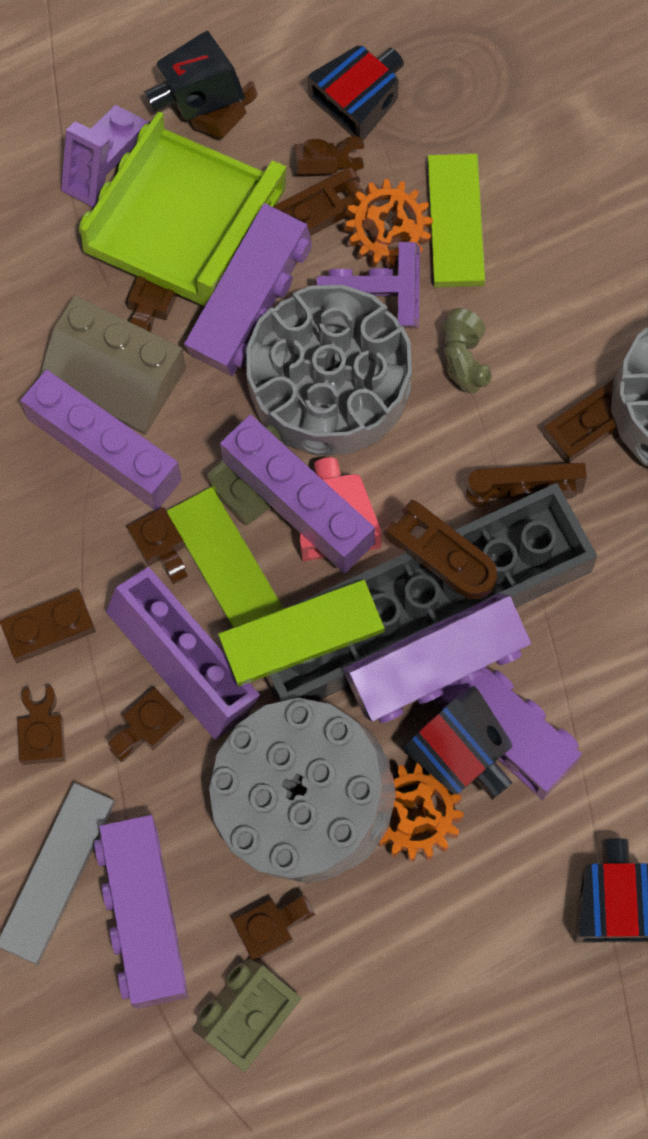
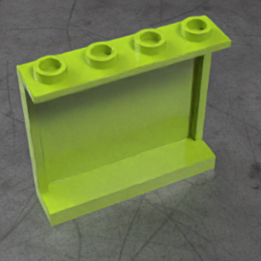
M158 111L151 123H146L141 128L137 144L132 152H126L119 163L118 173L112 182L107 181L102 187L99 194V202L93 211H87L82 217L79 233L82 237L83 252L136 276L144 277L147 281L165 289L173 290L176 294L206 306L262 205L265 203L271 207L275 206L285 192L286 166L272 160L265 172L164 129V113Z

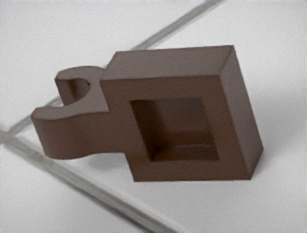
M351 136L344 139L337 147H334V143H327V141L322 139H309L302 144H294V161L297 173L326 174L338 173V168H354L355 171L363 169L362 157L352 158L348 156L350 151L354 149H364L363 139L358 136Z
M138 275L128 298L129 309L136 310L130 323L151 332L155 317L167 320L178 294L173 290L165 289L147 281L146 278Z
M164 507L127 526L129 534L148 566L160 561L173 585L188 577L185 571L186 568L176 552L185 547L184 540Z
M154 687L122 716L123 721L129 728L122 730L108 742V745L111 747L110 751L121 763L130 757L143 743L154 751L185 722L184 717Z
M305 895L291 902L280 911H278L272 899L232 921L252 961L256 962L294 942L288 929L310 919L316 914Z

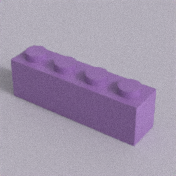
M265 203L262 205L184 343L190 356L231 377L234 376L238 367L243 369L246 366V347L258 319L274 305L278 297L283 298L286 295L293 279L290 274L297 262L303 263L311 250L312 241L310 240L311 236L307 224Z
M47 369L20 400L29 421L155 511L161 507L182 481L179 464L175 459Z
M251 414L220 442L223 462L344 574L375 544V527Z
M147 567L115 588L106 613L215 740L248 717L260 694L250 683L240 687L237 686L226 655L150 567Z
M498 593L343 668V672L364 717L370 721L378 719L379 723H385L404 713L402 707L413 701L418 700L419 704H423L438 698L443 694L442 687L457 681L461 685L477 679L483 674L481 668L497 662L498 665H504L522 656L520 649L532 643L510 595Z
M483 667L481 668L483 674L471 682L459 685L455 681L442 687L443 694L433 701L441 709H444L456 697L475 685L512 742V748L498 761L542 801L578 764L582 753L577 750L579 744L574 737L562 728L556 731L544 720L546 718L544 711L532 700L527 699L524 702L512 691L514 688L513 684L500 671L494 670L491 672L488 668Z
M148 815L99 826L101 839L94 840V846L99 867L105 865L107 867L109 883L102 884V892L106 909H114L117 927L110 928V937L114 954H122L125 971L118 973L122 999H130L131 1005L135 1009L189 998L159 835L153 816Z

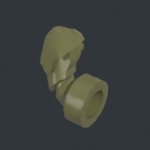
M464 308L452 309L441 326L442 333L445 336V345L447 346L444 348L448 362L446 365L447 374L463 391L474 394L480 387H486L492 379V373L489 372L490 367L485 364L481 365L473 358L472 353L467 350L473 349L478 345L485 333V325L481 318L470 310Z

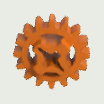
M384 179L381 189H377L373 182L368 183L366 187L367 196L358 191L353 198L358 206L349 205L345 214L353 219L345 222L344 230L354 232L347 243L349 246L359 245L361 247L357 255L359 259H362L367 254L372 256V267H376L380 260H385L387 269L393 268L396 259H399V248L388 249L390 244L397 241L416 242L420 246L421 254L423 248L419 243H427L431 237L423 229L431 226L433 218L423 217L422 215L429 207L428 202L418 204L415 201L419 194L417 189L410 194L405 193V182L403 181L399 183L396 189L391 188L389 179ZM380 200H388V203L380 207L371 205ZM403 206L409 211V213L412 216V219H409L403 209ZM393 211L391 218L393 220V228L384 238V220ZM363 229L369 230L374 241L373 243L367 238Z
M418 763L413 774H408L403 765L398 766V778L393 779L396 796L392 814L397 818L398 827L396 832H394L389 826L378 846L382 847L390 842L393 845L391 856L394 858L402 850L408 851L409 862H414L417 852H423L428 861L432 860V848L436 846L445 853L449 847L445 837L457 839L459 835V830L452 825V822L463 821L464 812L453 810V807L461 803V794L449 795L448 792L450 790L438 782L433 775H424L422 766ZM418 785L417 790L404 794L398 791L406 786ZM434 794L440 798L444 806L445 817L434 808L432 802ZM416 804L422 806V815L424 817L418 816L415 821L407 819V809L412 810ZM424 832L433 835L425 840L411 841L414 835Z

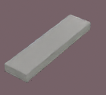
M73 784L0 936V949L39 966L95 848L94 840H98L101 835L99 826L106 824L115 805L114 800L78 784Z

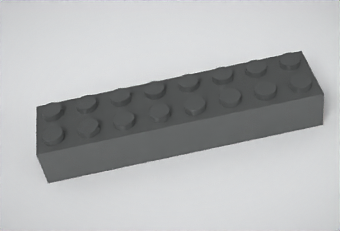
M555 483L455 530L489 556L496 565V585L486 597L468 599L462 596L406 552L294 604H300L365 579L385 632L266 676L277 701L281 702L295 698L319 701L350 686L343 668L498 593L510 595L515 608L591 573L597 559V554L559 485Z

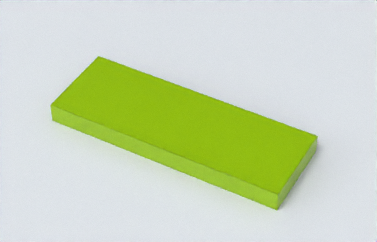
M478 153L428 155L430 217L433 218L431 237L434 288L484 286L485 270Z
M213 487L167 510L168 515L184 540L186 549L232 628L284 609Z
M364 579L224 631L218 635L237 686L240 687L384 633L385 628Z

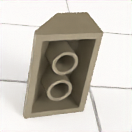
M74 295L53 329L40 376L47 369L126 426L146 435L185 372L186 365L181 347Z

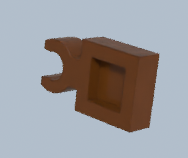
M249 81L242 88L245 99L190 119L193 129L224 138L246 114L244 106L256 99L257 91L254 82Z
M51 686L46 687L47 698L41 704L32 703L33 697L29 688L24 689L22 692V702L30 713V718L18 719L19 761L22 765L66 761L63 718L61 715H50L57 704V696Z

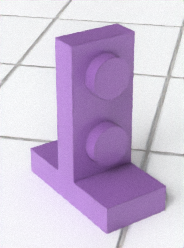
M117 105L112 107L91 129L75 121L66 129L61 191L95 208L99 202L101 189L105 184V176L116 166L123 155L137 144L141 128L149 122Z
M399 242L398 276H393V269L386 268L369 269V276H353L352 269H329L328 276H317V285H345L374 296H398V322L400 326H403L404 329H419L420 246L416 242Z

